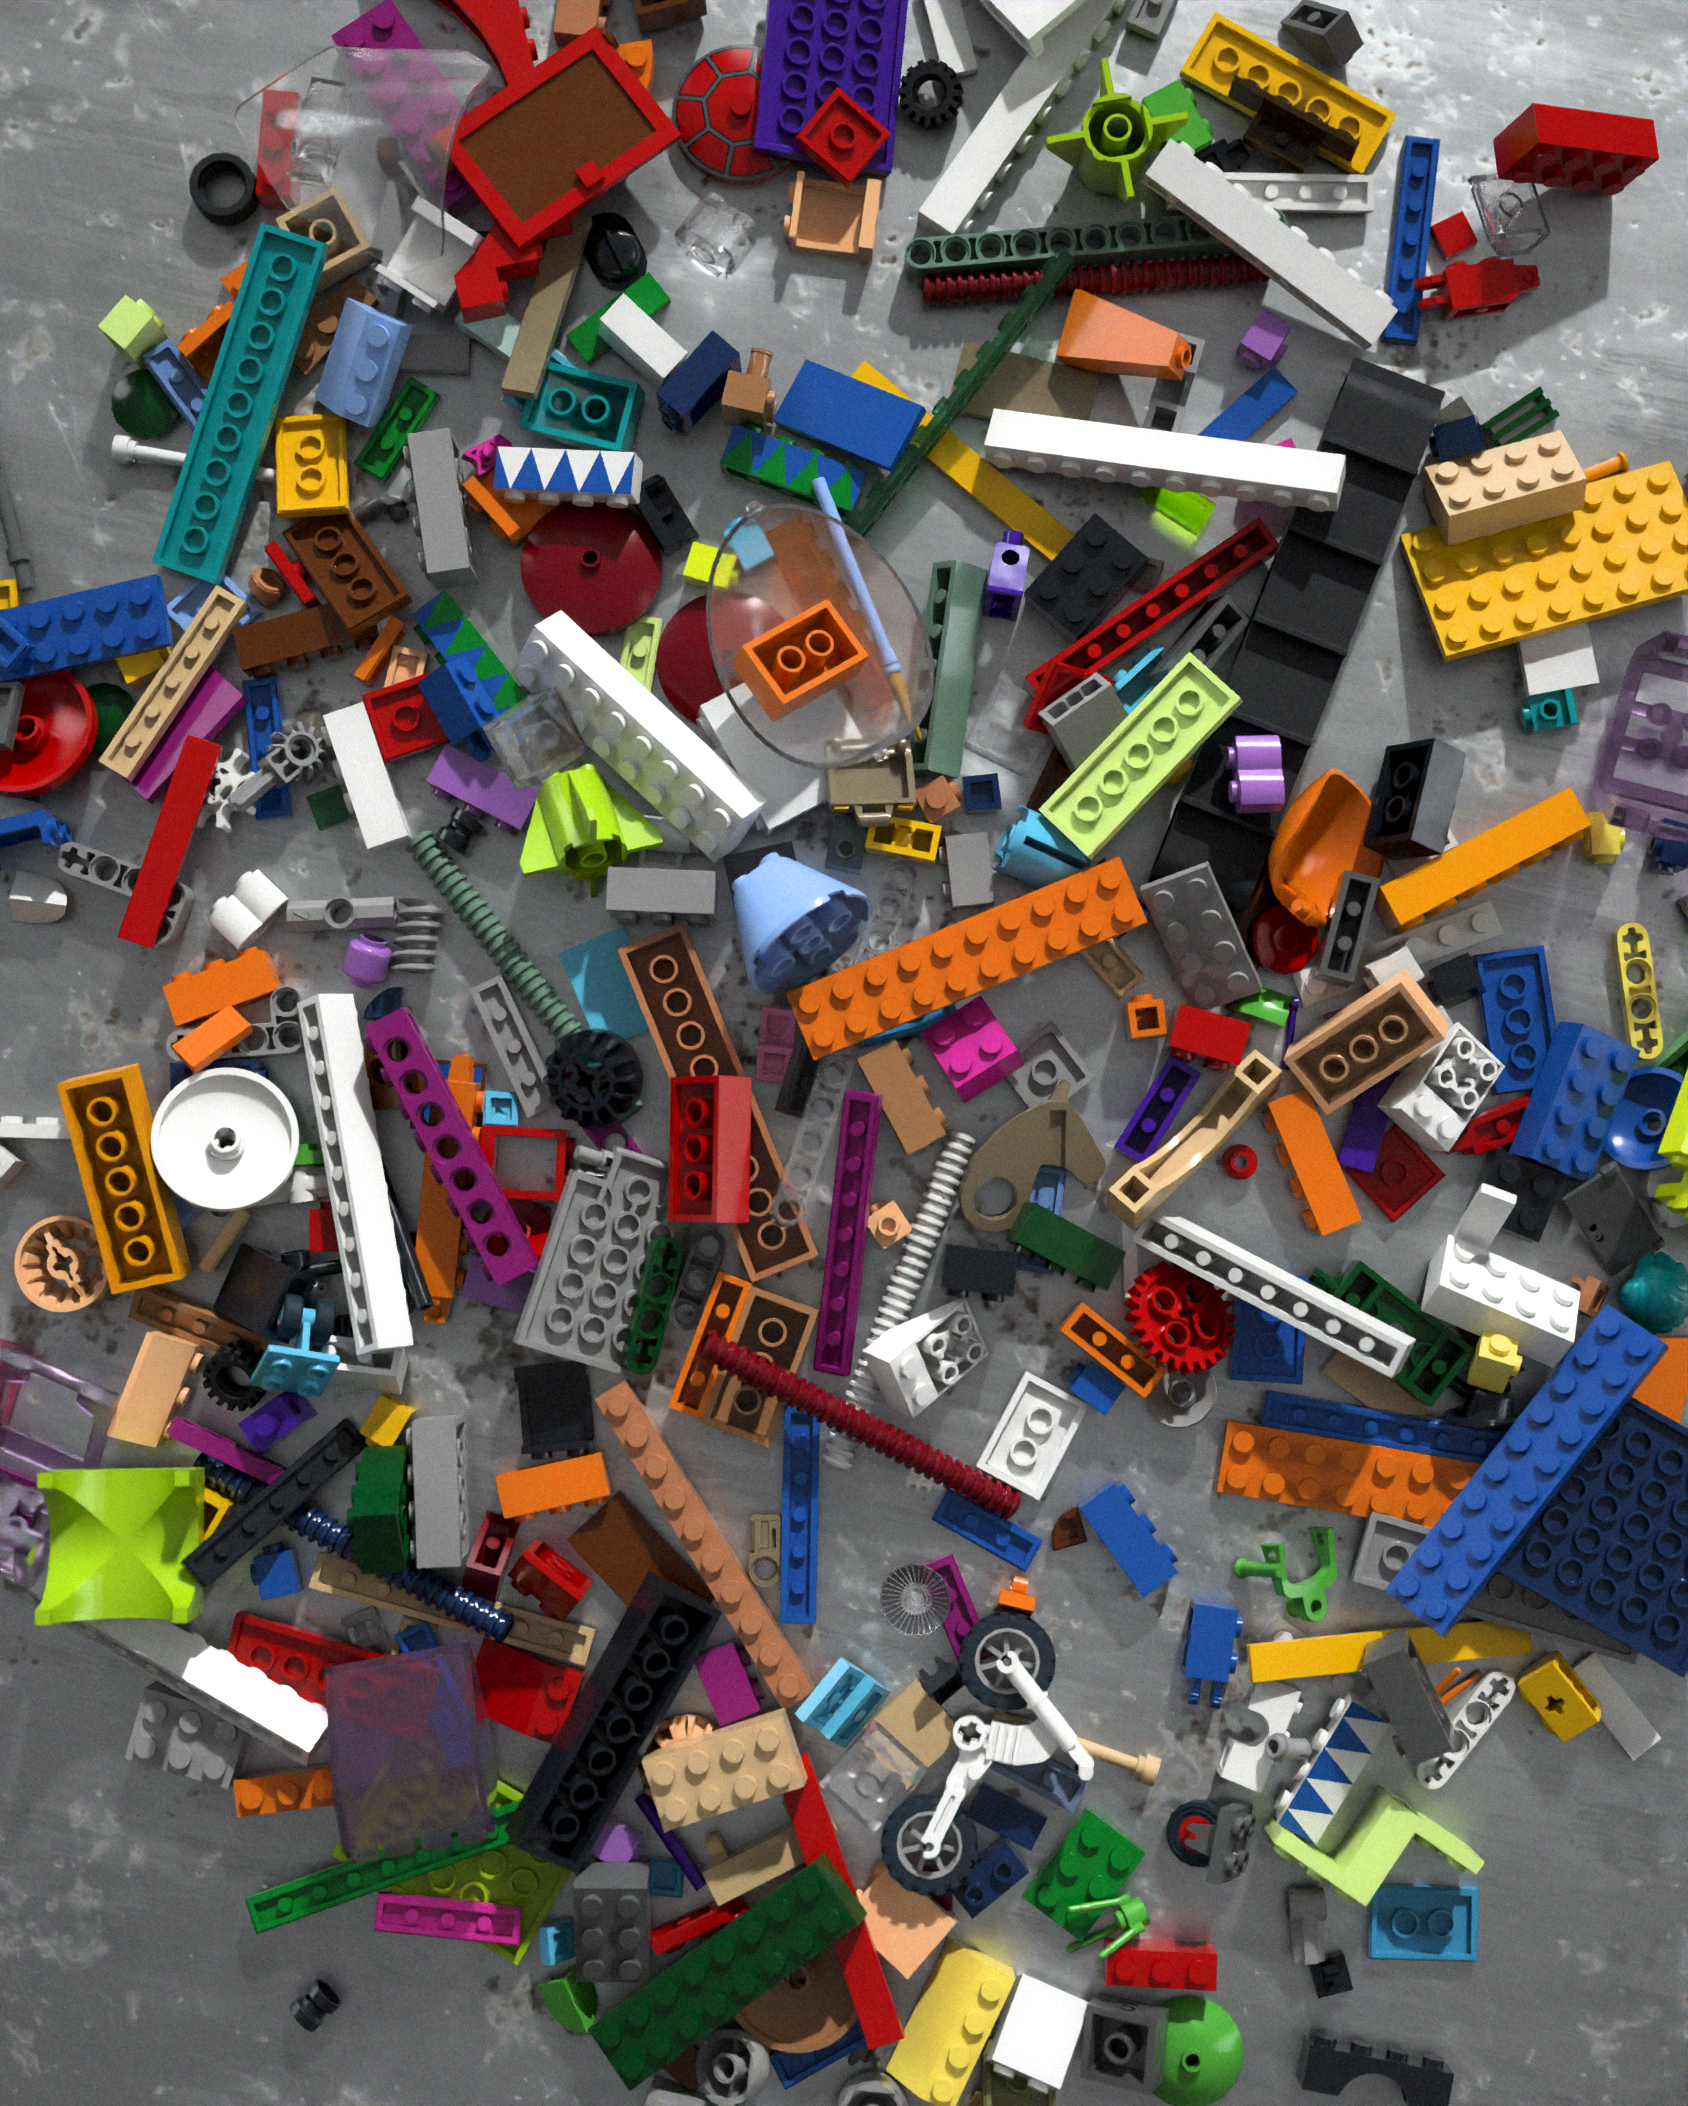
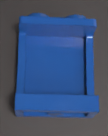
M43 809L0 819V849L42 839L44 846L57 851L61 849L60 846L64 843L72 842V834L68 823L63 822V819Z

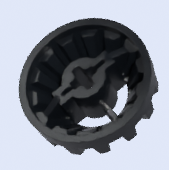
M592 1028L573 1033L555 1045L556 1049L553 1054L547 1057L545 1062L548 1066L547 1075L543 1077V1085H548L551 1093L548 1101L551 1105L558 1106L562 1111L560 1115L565 1120L572 1119L578 1122V1125L581 1127H602L624 1117L632 1110L642 1091L643 1071L637 1053L624 1038L609 1030ZM570 1064L573 1070L570 1076L571 1086L565 1089L563 1075L567 1065ZM593 1074L595 1080L590 1084L587 1078ZM574 1091L581 1097H587L591 1105L579 1104L572 1100L568 1094Z

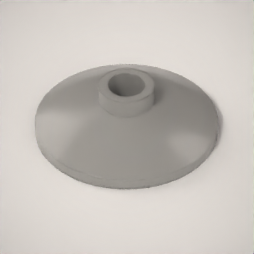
M1167 1363L1162 1365L1166 1370H1168ZM1180 1369L1172 1374H1168L1167 1371L1147 1396L1148 1404L1153 1415L1161 1423L1172 1428H1188L1200 1423L1211 1412L1216 1401L1217 1385L1213 1374L1207 1369L1198 1375H1195L1192 1371L1186 1376H1182ZM1190 1391V1398L1182 1402V1395Z

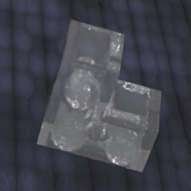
M997 677L965 741L964 748L1027 779L1044 746L1045 740L1015 726L1027 702L1029 693Z

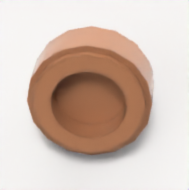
M268 568L254 570L248 582L254 599L266 608L272 607L281 598L286 588L282 576Z

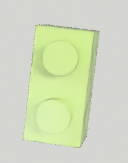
M126 294L97 326L113 346L140 369L146 367L141 361V356L168 339V336L162 330L165 324L156 316V312L143 300L139 299L135 303Z

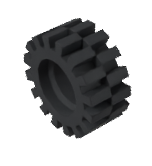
M929 59V62L918 61V65L914 68L910 66L907 69L908 74L906 76L903 75L900 80L902 83L898 90L900 105L911 121L923 128L933 127V129L940 128L939 125L941 124L946 126L951 123L949 120L953 116L957 117L959 114L958 109L963 105L962 95H964L961 81L956 72L943 61L936 62L935 59ZM927 81H937L944 88L942 102L933 108L921 105L918 99L920 87Z
M237 1341L235 1345H233V1342L226 1343L224 1347L221 1346L205 1365L206 1369L203 1371L202 1377L206 1378V1380L203 1382L204 1389L211 1387L207 1395L210 1399L217 1396L219 1398L216 1402L218 1406L221 1407L224 1403H228L227 1410L233 1411L238 1405L239 1412L245 1411L247 1407L250 1409L255 1407L267 1393L261 1387L250 1384L248 1386L239 1385L232 1381L227 1373V1367H238L248 1375L251 1382V1376L265 1353L262 1349L258 1353L253 1351L256 1346L255 1344L249 1343L244 1348V1341Z

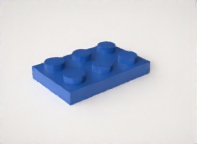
M1296 1276L1297 1278L1308 1283L1309 1277ZM1234 1295L1233 1315H1236V1319L1232 1321V1327L1236 1329V1333L1231 1336L1233 1346H1231L1229 1379L1302 1385L1305 1332Z

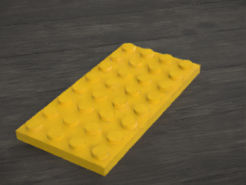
M1670 461L1587 483L1584 509L1448 546L1437 525L1402 534L1399 538L1401 550L1444 662L1688 595V502Z

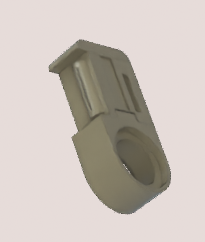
M753 1513L749 1518V1521H754V1523H751V1550L754 1551H749V1576L755 1585L767 1588L776 1584L781 1576L782 1517L778 1513H770L769 1515ZM762 1560L771 1561L776 1568L774 1577L770 1580L759 1579L755 1574V1566L758 1562Z

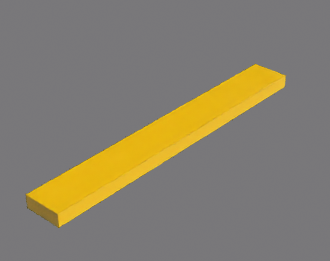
M865 360L850 376L914 402ZM928 412L925 413L909 446L1007 528L1023 533L1024 542L1050 563L1075 534Z
M1483 1619L1456 1622L1445 1638L1429 1625L1405 1627L1423 1664L1532 1653L1530 1633ZM1403 1628L1246 1644L1249 1679L1255 1683L1358 1672L1361 1668H1364L1362 1658L1365 1655L1367 1643Z

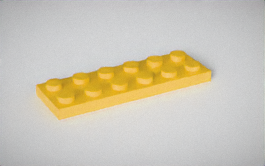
M1217 12L1213 14L1179 74V77L1252 118L1255 117L1256 111L1228 97L1235 75L1242 79L1254 80L1261 86L1262 90L1274 96L1280 95L1287 98L1292 103V106L1303 112L1315 113L1325 124L1335 129L1340 128L1348 131L1355 140L1360 142L1351 162L1319 146L1315 154L1352 175H1362L1397 116L1394 112Z

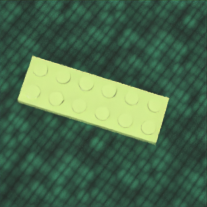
M1189 652L1038 810L1091 860L1243 702L1242 699Z

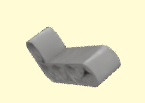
M76 842L64 843L60 846L61 849L56 851L55 860L60 870L131 898L141 869L140 866ZM72 856H79L89 861V868L70 862ZM108 864H114L116 869L115 875L112 879L104 881L102 877L103 869ZM177 881L175 889L179 888L181 890L182 897L178 904L174 906L169 905L164 921L168 923L169 930L164 938L157 939L155 945L167 948L178 943L194 905L193 891L190 887Z
M286 985L274 990L270 998L271 1022L251 1024L253 1033L260 1031L263 1034L264 1043L262 1047L255 1051L251 1049L249 1038L252 1034H250L215 1061L291 1056L304 1053L305 1047L298 1006L296 1005L295 1009L290 1012H285L282 1008V1000L286 995L293 993L297 998V1003L308 999L305 993L297 988ZM196 1028L180 1029L168 1036L165 1048L167 1054L172 1059L183 1062L174 1053L172 1045ZM290 1029H296L300 1035L299 1042L294 1047L289 1048L284 1041L285 1034Z

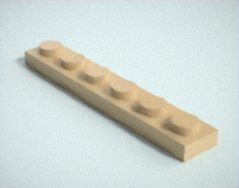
M218 585L215 586L98 760L103 766L130 782L134 780L232 633L231 629H235L249 608L245 601Z

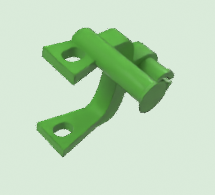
M1314 1526L1309 1528L1321 1566L1316 1574L1302 1582L1292 1584L1287 1580L1285 1544H1261L1266 1562H1249L1246 1558H1239L1235 1562L1234 1572L1240 1579H1245L1248 1576L1271 1577L1276 1595L1288 1598L1286 1609L1290 1616L1300 1617L1304 1621L1319 1622L1325 1617L1327 1613V1600L1324 1589L1331 1586L1338 1577L1333 1527Z

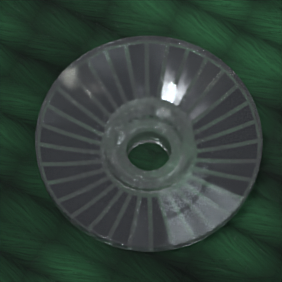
M907 1564L898 1567L887 1576L880 1590V1608L886 1621L895 1630L908 1636H924L936 1631L944 1623L950 1611L951 1597L946 1582L935 1570L925 1565ZM917 1591L923 1595L924 1600L922 1603H916L913 1600V1592Z

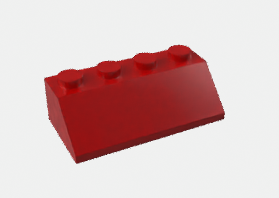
M723 1075L671 1077L668 1222L749 1223L752 1077Z

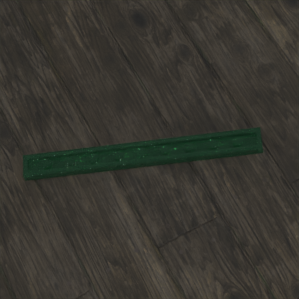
M1063 249L1057 258L1052 255L1040 272L1043 277L1036 286L1030 284L1019 298V302L1022 304L1014 314L1008 312L997 326V330L1000 332L992 342L986 340L975 355V358L978 359L970 371L965 368L958 375L953 383L956 389L948 399L943 396L937 402L931 412L934 417L925 427L921 424L917 428L910 441L912 443L911 447L902 456L894 473L890 472L883 483L878 480L867 493L866 498L869 501L860 511L856 508L850 514L844 524L847 527L845 531L850 542L857 547L860 545L1072 272L1075 266V257Z

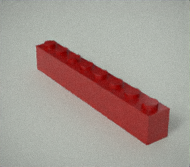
M1258 517L1052 659L1090 672H1097L1101 675L1271 559L1280 546L1262 519ZM1049 661L1025 676L1023 685L1032 698L1035 696Z

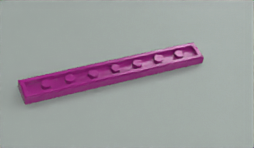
M852 1089L844 1091L813 1366L815 1371L845 1377L851 1374L883 1097L882 1094Z

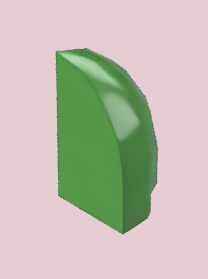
M1262 988L1260 992L1230 1002L1226 1010L1276 1029H1281L1285 1026L1289 1015L1287 1008L1292 1001V997L1273 989Z
M575 1964L568 1967L569 1972L564 1977L553 1980V1977L550 1976L537 1987L546 2007L555 2020L564 2028L575 2033H588V2028L594 2024L597 2012V1995L593 1982H576Z

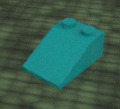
M549 362L537 400L526 399L519 428L581 450L631 452L646 394L637 382Z

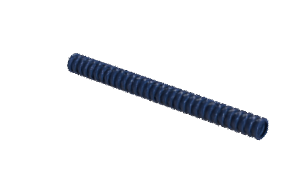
M203 1452L193 1464V1467H205V1485L211 1483V1488L214 1490L220 1488L221 1494L227 1495L229 1493L232 1500L240 1499V1504L243 1506L269 1485ZM305 1502L280 1524L282 1527L288 1525V1529L291 1532L297 1530L300 1537L308 1536V1541L310 1542L316 1540L321 1548L327 1546V1551L330 1553L336 1551L339 1558L347 1557L348 1563L356 1562L357 1567L360 1569L359 1560H354L352 1556V1539L355 1538L354 1531H348L345 1522L339 1524L337 1518L332 1517L329 1519L328 1513L322 1512L320 1514L317 1507L309 1508V1503ZM413 1559L407 1561L406 1572L376 1574V1578L380 1580L386 1578V1583L389 1585L395 1583L396 1589H406L407 1595L415 1594L416 1600H426L425 1604L427 1606L435 1605V1610L438 1612L443 1609L446 1616L451 1617L454 1615L455 1621H465L466 1627L474 1626L475 1632H485L486 1638L494 1637L497 1644L506 1639L515 1622L514 1614H505V1609L503 1608L495 1609L494 1603L486 1604L485 1598H475V1593L472 1591L466 1593L463 1586L457 1588L455 1587V1582L450 1581L447 1583L445 1581L446 1577L442 1575L439 1578L436 1577V1572L433 1570L427 1572L426 1568L417 1569L416 1561Z

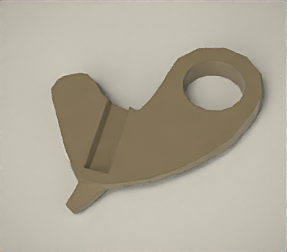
M1062 1079L1048 1101L1019 1113L1001 1126L971 1158L960 1181L957 1198L961 1213L978 1230L998 1233L1012 1228L1024 1202H1029L1036 1175L1043 1164L1061 1166L1071 1171L1084 1184H1091L1097 1181L1105 1173L1106 1163L1083 1120L1067 1101L1071 1084L1067 1080ZM990 1178H1005L1012 1184L1013 1198L1008 1208L1002 1213L993 1216L983 1215L978 1212L974 1205V1195L979 1185Z

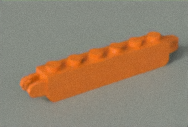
M462 1053L461 1055L453 1056L454 1058L451 1059V1067H449L448 1079L446 1081L480 1145L481 1127H476L478 1112H484L486 1092L480 1091L481 1083L474 1082L475 1060L470 1055H467V1053ZM430 1105L428 1124L436 1126L440 1123L442 1115L436 1106ZM445 1138L441 1143V1151L446 1157L454 1158L458 1152V1145L455 1140ZM426 1151L415 1251L434 1303L433 1307L423 1311L424 1321L446 1323L453 1298L459 1295V1290H462L465 1282L467 1269H462L463 1255H468L470 1246L463 1233L466 1225L461 1215L455 1217L446 1199L450 1197V1194L444 1183L439 1185L430 1169V1166L434 1163L428 1151ZM461 1170L457 1176V1182L461 1188L470 1190L471 1184H475V1178L471 1172Z

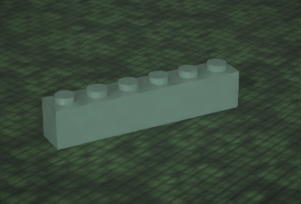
M960 560L933 563L914 697V708L923 739L921 741L918 739L911 725L908 741H911L914 774L931 779H937L942 775L946 779H959L984 594L986 591L988 570Z

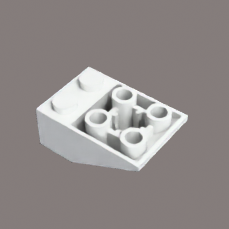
M1455 1023L1447 1031L1445 1040L1421 1054L1395 1078L1377 1106L1422 1148L1449 1152L1505 1065L1460 1023Z
M963 1297L887 1330L862 1351L886 1406L912 1418L916 1417L989 1355L966 1298Z

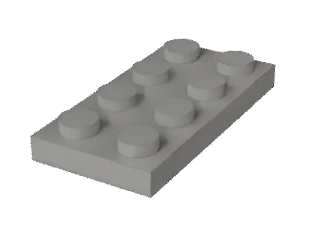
M1208 861L1141 886V895L1192 1007L1206 1011L1262 991V982Z

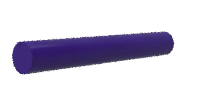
M644 1792L634 1801L697 1892L707 1884L703 1874L673 1830L664 1832L656 1805L649 1795L647 1796Z

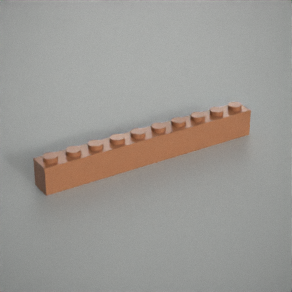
M625 1379L595 1398L594 1400L781 1708L785 1707L787 1709L811 1694L815 1689L813 1680L630 1379Z

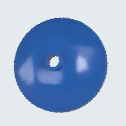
M1643 1067L1633 1070L1603 1146V1149L1613 1160L1622 1166L1638 1171H1656L1671 1166V1160L1658 1154V1150L1682 1086L1683 1075L1663 1067ZM1654 1122H1661V1127L1658 1130L1651 1131V1126Z

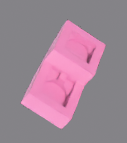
M762 1005L755 1080L783 1082L795 1039L796 1018L791 1007Z

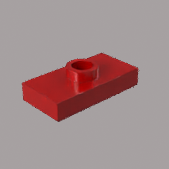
M275 540L266 545L265 552L307 609L320 606L321 602L305 581L310 576L297 559L292 563Z

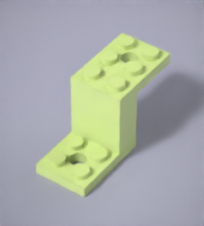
M1381 1785L1377 1786L1332 1856L1278 1824L1277 1819L1272 1815L1263 1827L1270 1837L1268 1842L1274 1846L1273 1850L1289 1862H1292L1294 1858L1298 1859V1863L1304 1867V1871L1320 1883L1327 1879L1328 1883L1335 1889L1334 1892L1352 1905L1357 1900L1364 1906H1367L1412 1837L1431 1852L1437 1847L1436 1852L1443 1856L1447 1863L1462 1873L1468 1868L1477 1875L1485 1863L1468 1845Z

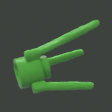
M1127 1893L1114 1899L1069 1906L1067 1908L1068 1913L1087 1912L1111 1907H1118V1910L1113 1912L1115 1923L1085 1937L1082 1942L1078 1941L1069 1946L1067 1952L1073 1953L1118 1930L1122 1933L1125 1932L1098 1954V1958L1103 1960L1131 1938L1145 1932V1926L1150 1924V1918L1139 1897L1131 1899Z

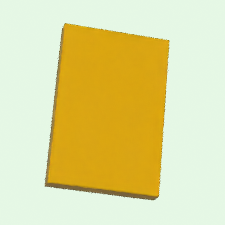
M335 413L275 417L277 514L279 518L350 514L347 419Z

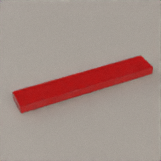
M187 734L125 912L118 938L154 949L223 746Z

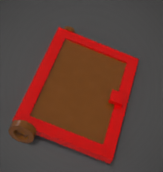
M594 26L443 129L425 144L426 150L436 167L444 175H447L454 169L457 170L519 251L681 140V133L617 53L616 49L619 48V45L609 29L601 32L597 26Z

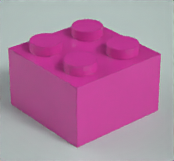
M981 995L920 1033L964 1103L1025 1065L1017 1048Z

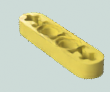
M1630 922L1619 926L1614 931L1612 945L1626 1044L1640 1050L1638 1060H1649L1661 1053L1663 1049V1035L1649 936L1647 930L1642 925ZM1628 929L1631 935L1638 936V942L1632 945L1633 954L1641 952L1642 958L1635 957L1624 960V955L1631 954L1630 944L1627 942L1623 943L1622 936L1628 934ZM1631 964L1641 966L1644 971V978L1639 984H1634L1627 979L1626 970ZM1636 999L1644 1000L1649 1006V1013L1644 1019H1638L1632 1014L1631 1005ZM1651 1022V1028L1644 1029L1646 1040H1652L1653 1047L1648 1048L1647 1054H1645L1644 1048H1638L1637 1041L1643 1040L1642 1029L1634 1031V1025H1643Z

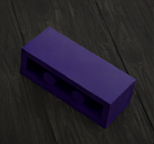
M1170 1055L1116 1142L1113 1150L1136 1164L1150 1157L1202 1073Z

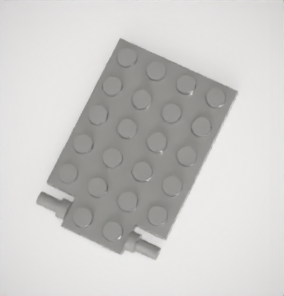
M577 1145L574 1151V1159L595 1165L596 1170L605 1172L603 1179L576 1170H569L513 1342L648 1382L651 1372L645 1375H638L628 1370L623 1365L621 1359L647 1247L650 1241L659 1235L672 1237L682 1245L683 1258L674 1291L675 1295L700 1222H668V1162L616 1145L613 1146L612 1152L601 1149L599 1152ZM667 1245L665 1248H659L658 1255H661L663 1260L665 1256H671L672 1250L667 1248ZM656 1265L653 1267V1270L668 1274L669 1269L662 1267V1265L661 1267ZM661 1277L652 1279L648 1285V1291L652 1297L660 1296L665 1289V1283ZM652 1312L644 1314L640 1319V1328L643 1332L651 1331L656 1325V1316ZM639 1335L636 1337V1340L642 1343L651 1344L652 1339H645ZM642 1348L639 1354L634 1353L632 1356V1360L637 1362V1366L640 1361H646L647 1355L642 1353Z

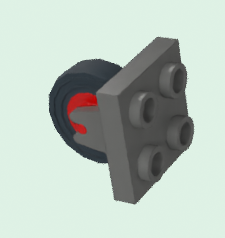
M1192 1800L1181 1804L1171 1814L1166 1826V1839L1170 1850L1179 1861L1191 1867L1209 1866L1206 1882L1222 1885L1239 1877L1241 1873L1245 1872L1249 1861V1851H1246L1245 1847L1247 1837H1251L1256 1823V1816L1252 1814L1253 1804L1241 1800L1221 1808L1206 1800Z

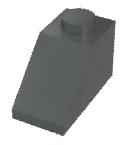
M1302 0L1280 22L1282 27L1318 62L1337 68L1349 62L1353 55L1364 45L1347 10L1312 0Z

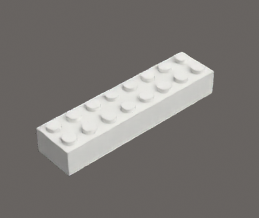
M562 610L534 626L511 674L714 863L739 846L767 800Z

